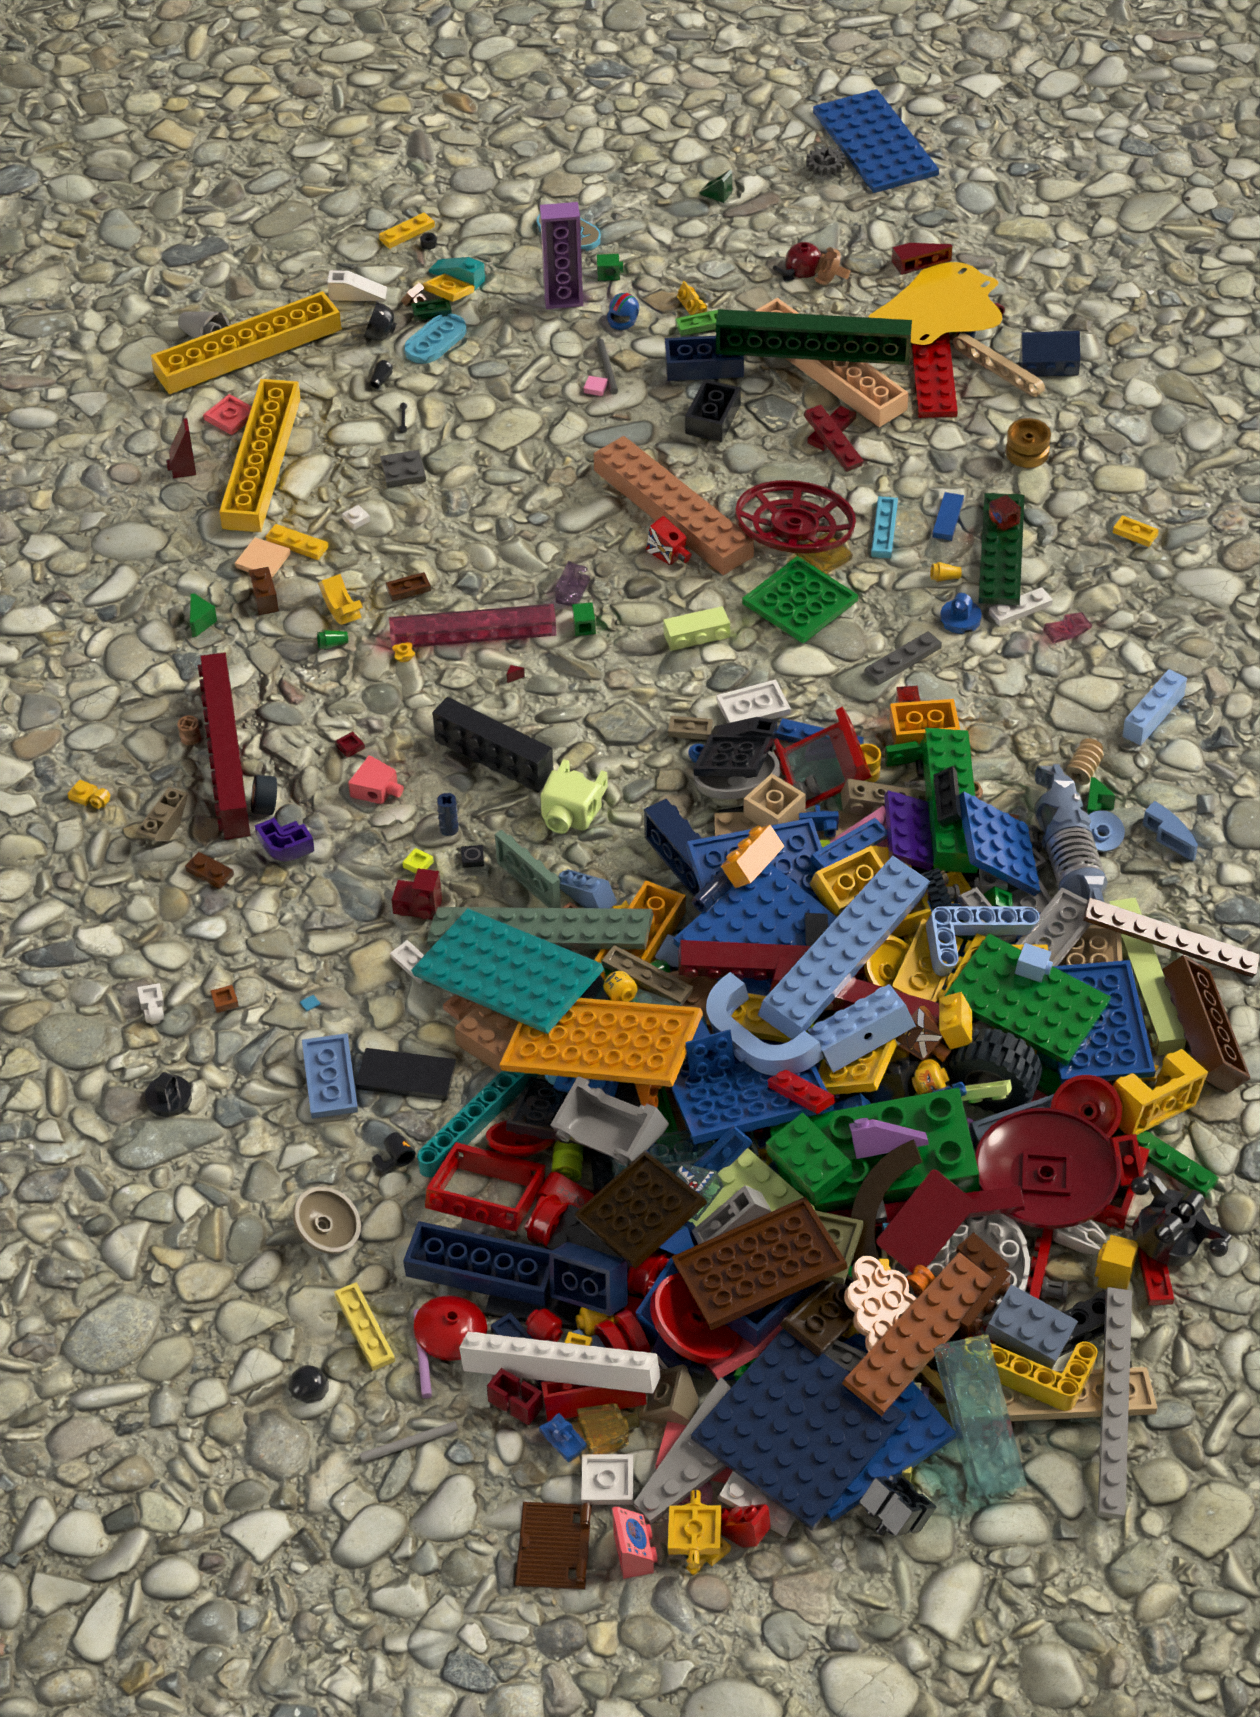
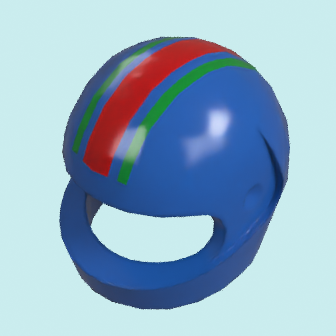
M619 293L613 297L607 314L608 323L612 328L625 330L635 324L639 314L637 299L629 293ZM615 314L618 316H629L630 319L626 323H616L611 317Z

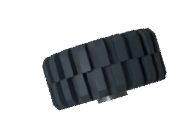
M983 1028L980 1031L978 1029L973 1030L972 1042L958 1047L949 1063L951 1068L949 1082L952 1084V1087L953 1084L962 1082L967 1086L1010 1080L1012 1089L1006 1095V1098L992 1100V1097L983 1098L981 1102L970 1103L974 1107L978 1106L982 1110H990L994 1113H998L1002 1109L1006 1111L1030 1103L1042 1074L1041 1062L1031 1046H1027L1022 1039H1017L1013 1034H1006L998 1029L994 1031L989 1028Z

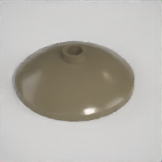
M325 1186L313 1187L303 1192L294 1204V1226L303 1241L313 1249L322 1253L338 1254L351 1248L357 1241L361 1231L359 1213L351 1200L338 1190Z

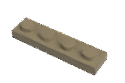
M615 945L602 960L603 967L612 972H626L637 985L676 1006H682L692 993L693 986Z

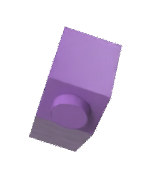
M868 1118L857 1119L854 1123L849 1124L856 1159L889 1153L898 1146L915 1139L917 1147L929 1145L926 1133L874 1119L869 1120Z

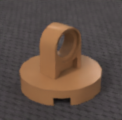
M832 247L827 248L828 252L826 254L822 253L820 256L819 264L815 270V273H818L815 281L819 284L827 285L835 275L848 280L851 271L839 266L840 252Z

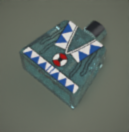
M684 1164L675 1175L702 1195L707 1201V1204L692 1217V1219L698 1221L724 1186L716 1171Z

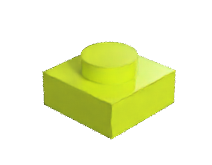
M414 848L403 861V868L416 874L418 868L428 869L434 862L433 856Z

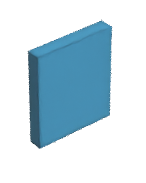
M314 994L300 1001V1004L306 1011L321 1005Z

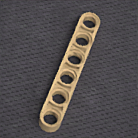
M961 333L953 339L954 347L959 352L1030 396L1037 397L1044 392L1045 385L1041 379L968 334Z

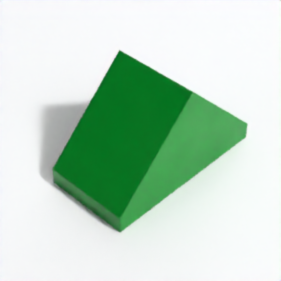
M192 593L190 597V627L192 637H197L217 622L215 606L197 594Z

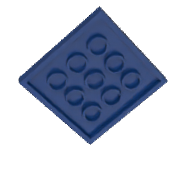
M963 791L959 797L970 864L1036 896L1041 891L1027 824L1011 817L1008 813L996 809L991 804L979 800L976 796Z

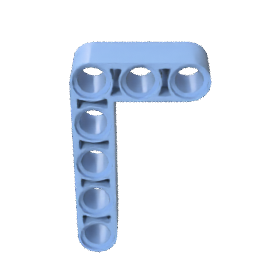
M1028 906L936 907L926 922L933 971L937 975L945 977L954 969L958 962L955 935H976L977 933L980 935H988L989 933L992 935H1028L1040 919L1038 911Z

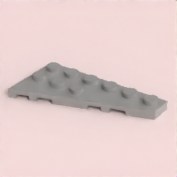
M720 1377L634 1501V1507L650 1525L667 1513L669 1506H676L687 1498L692 1490L696 1491L727 1468L725 1464L691 1439L693 1431L731 1389L722 1377Z

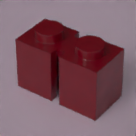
M500 1368L487 1384L488 1402L505 1412L510 1409L511 1416L528 1426L543 1409L542 1391L525 1381L522 1382L520 1390V1378L503 1368Z

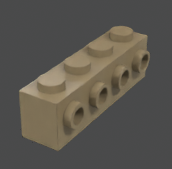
M847 779L841 791L842 809L844 813L868 816L883 805L885 807L884 795L888 790L926 801V791Z

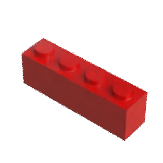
M552 1381L541 1382L547 1422L551 1421L558 1413L566 1419L647 1405L646 1394L643 1392Z

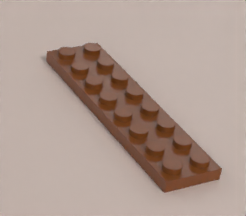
M959 1252L849 1373L842 1384L880 1416H883L961 1327L960 1321L994 1279Z

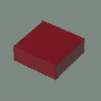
M353 731L335 740L336 747L347 758L365 749V744Z

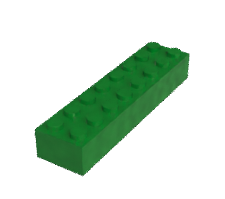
M925 728L922 742L926 801L928 802L933 869L939 868L940 871L977 873L978 867L970 864L962 818L943 827L938 823L933 774L953 766L957 771L959 795L964 791L975 796L969 731Z

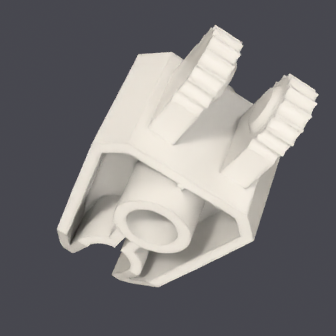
M1092 1220L1073 1227L1052 1229L1055 1242L1084 1254L1097 1255L1100 1247L1094 1242L1103 1245L1107 1239L1100 1227Z

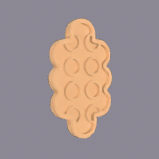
M863 1256L852 1266L851 1274L854 1282L845 1290L844 1299L848 1308L855 1312L853 1318L854 1327L858 1332L866 1336L865 1345L869 1352L917 1298L908 1293V1280L901 1272L896 1270L885 1271L876 1258Z

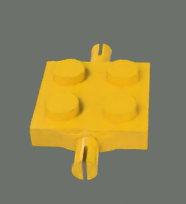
M692 1490L690 1492V1503L682 1506H669L668 1555H689L688 1567L693 1569L694 1560V1566L697 1569L699 1567V1555L720 1554L721 1505L702 1504L701 1492L696 1490L695 1498V1490Z

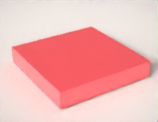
M228 394L204 413L203 419L233 435L247 424L252 406Z

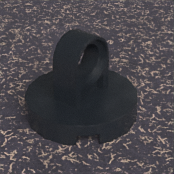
M162 1072L158 1078L148 1085L145 1091V1100L152 1113L166 1118L169 1117V1114L177 1112L178 1115L182 1114L189 1108L192 1102V1090L188 1081L184 1078Z

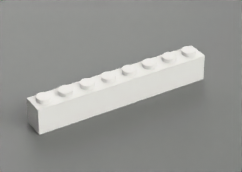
M467 1332L459 1347L463 1371L496 1375L500 1368H503L519 1378L653 1394L660 1379L658 1357L655 1353L478 1332Z

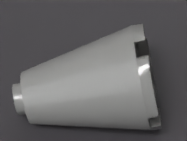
M183 312L178 319L179 328L193 339L230 326L228 318L220 312Z

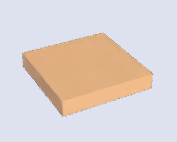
M255 537L235 562V568L249 572L248 570L269 567L271 577H273L291 554L290 549Z

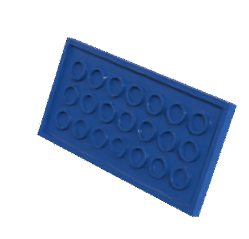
M878 89L813 106L815 116L873 193L939 175V168Z

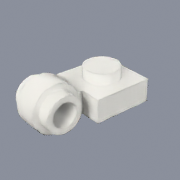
M160 983L137 987L141 1010H144L146 1023H151V1025L160 1023V1021L164 1020L161 1007L164 1006Z

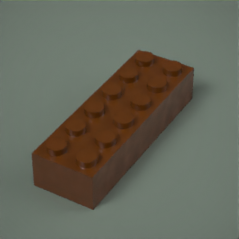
M1185 955L1180 956L1162 969L1165 977L1164 983L1169 988L1171 1002L1177 1009V1018L1185 1031L1184 1037L1191 1048L1190 1054L1196 1062L1208 1071L1205 1081L1210 1082L1218 1089L1221 1088L1230 1093L1250 1080V1074L1211 971Z

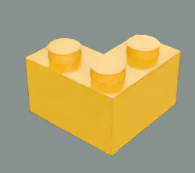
M1110 1235L1107 1243H1103L1102 1249L1100 1248L1095 1271V1277H1099L1097 1287L1106 1290L1107 1287L1128 1289L1139 1247L1136 1241Z

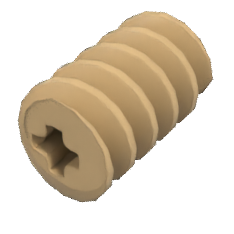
M1085 738L1080 742L1066 768L1067 776L1075 783L1087 785L1091 781V777H1093L1104 756L1102 744L1092 738Z

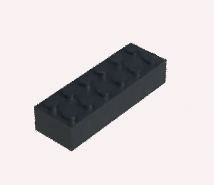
M448 696L432 712L434 737L438 744L446 746L456 753L462 754L474 762L480 763L492 771L524 785L528 789L540 793L544 788L551 771L554 770L552 747Z

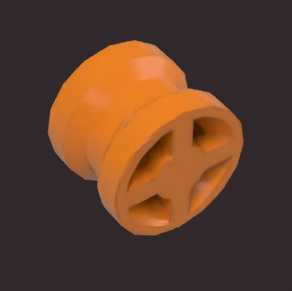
M916 1265L913 1269V1274L908 1275L906 1279L908 1284L914 1289V1294L920 1296L933 1282L935 1276L926 1267Z

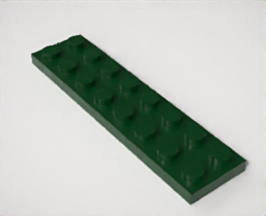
M984 493L978 604L1020 605L1025 498L1023 494ZM993 511L995 515L996 513L1000 514L1002 520L1001 523H999L996 520Z

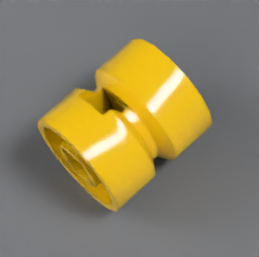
M861 744L860 746L872 775L871 778L865 781L874 783L880 777L881 751L873 744Z

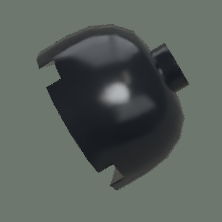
M376 302L364 334L365 338L382 341L387 338L389 333H394L397 323L394 322V313L390 307Z

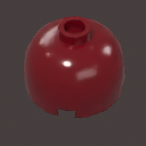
M808 242L796 243L786 253L785 268L786 270L793 268L795 277L798 278L813 277L816 275L815 270L819 264L821 253L814 244Z

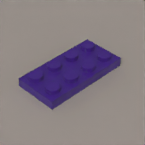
M888 790L884 795L889 859L894 856L907 865L930 871L934 864L928 802Z

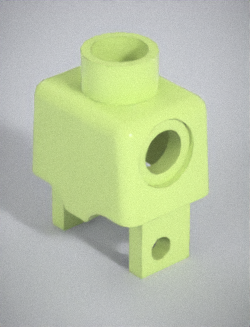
M563 759L557 771H551L540 795L541 815L545 819L547 827L560 834L566 833L570 827L581 831L586 830L602 807L601 798L608 787L607 772L601 770L596 781L593 782L586 779L581 772L574 770L570 772L569 761Z

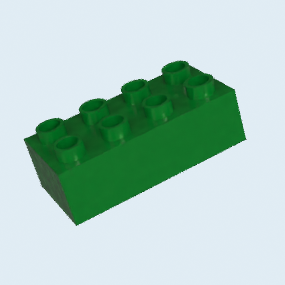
M959 1087L809 1116L808 1118L851 1161L853 1174L816 1205L776 1164L778 1175L803 1197L806 1196L808 1201L814 1206L815 1211L827 1213L830 1211L852 1209L864 1179L872 1168L888 1154L884 1153L856 1159L849 1124L854 1123L857 1119L868 1118L869 1120L874 1119L925 1132L929 1145L918 1147L923 1163L906 1171L890 1186L883 1198L884 1204L908 1201L930 1171L934 1169L939 1171L964 1193L980 1191L978 1166ZM791 1121L770 1126L771 1138Z

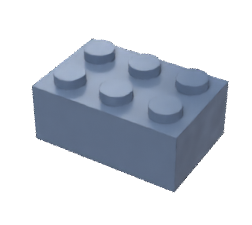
M1011 1284L991 1318L984 1336L1026 1359L1053 1369L1078 1321Z

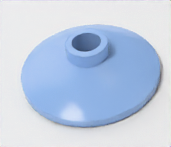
M1095 811L1088 815L1091 819L1090 828L1097 850L1106 852L1116 849L1122 843L1125 835L1122 821L1115 814L1108 811ZM1098 832L1104 833L1105 836L1098 835Z

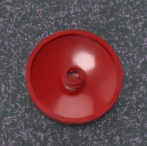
M679 1273L665 1278L653 1292L650 1301V1312L655 1328L662 1339L681 1356L698 1363L716 1364L729 1358L739 1347L742 1337L728 1326L722 1325L714 1330H710Z

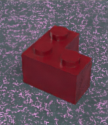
M418 868L414 882L397 880L391 899L393 914L433 919L437 908L441 906L442 902L440 872Z

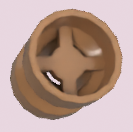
M190 715L180 718L177 725L181 742L185 745L198 743L201 739L198 719Z

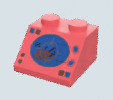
M613 1507V1535L623 1579L654 1573V1563L658 1562L656 1548L650 1547L649 1540L653 1539L650 1524L645 1525L642 1514L620 1507Z

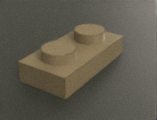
M670 716L668 737L708 740L712 733L713 719Z

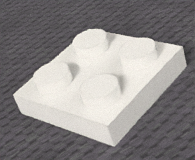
M582 1454V1505L583 1503H589L590 1505H633V1454Z

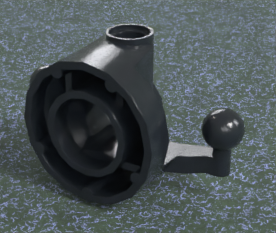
M1147 1172L1143 1177H1135L1132 1180L1130 1186L1134 1194L1144 1195L1150 1188L1154 1196L1150 1205L1140 1211L1132 1225L1133 1237L1138 1246L1149 1257L1165 1265L1183 1266L1193 1258L1199 1245L1205 1238L1212 1239L1209 1244V1251L1213 1256L1222 1257L1227 1254L1228 1243L1232 1237L1224 1229L1210 1223L1203 1209L1205 1199L1200 1192L1189 1190L1183 1194L1166 1189L1160 1179L1151 1172Z

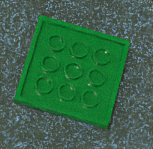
M796 556L742 598V604L804 644L858 601V594L799 556Z

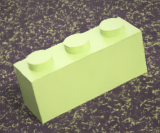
M723 606L663 619L664 636L671 651L730 638V621Z

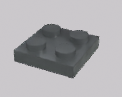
M419 450L380 456L387 488L426 482Z

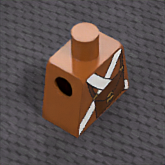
M920 1006L911 1016L916 1027L896 1037L897 1045L921 1060L929 1059L934 1054L944 1062L952 1051L943 1044L944 1038L939 1031L938 1020L927 1007Z

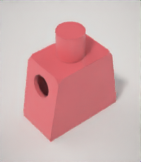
M370 755L348 782L350 797L383 804L389 795L401 797L404 790L403 785L397 784L395 769Z

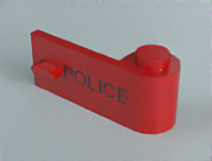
M557 1172L549 1173L536 1194L537 1201L541 1196L546 1197L549 1194H555L560 1198L561 1202H571L579 1209L594 1197L593 1193Z

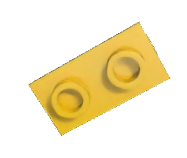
M683 281L676 297L688 313L694 315L707 312V305L702 300H699L700 297L695 292V289Z

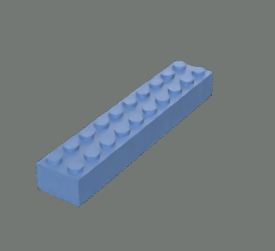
M892 856L766 996L761 1004L758 1016L792 1040L803 1031H806L924 897L930 881Z

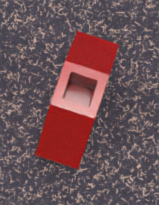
M766 1504L721 1509V1535L742 1548L757 1547L771 1528L769 1507Z

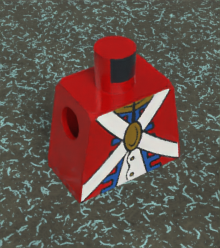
M662 516L650 526L646 547L648 553L668 565H672L678 559L683 563H687L692 556V553L685 549L686 536L665 516Z

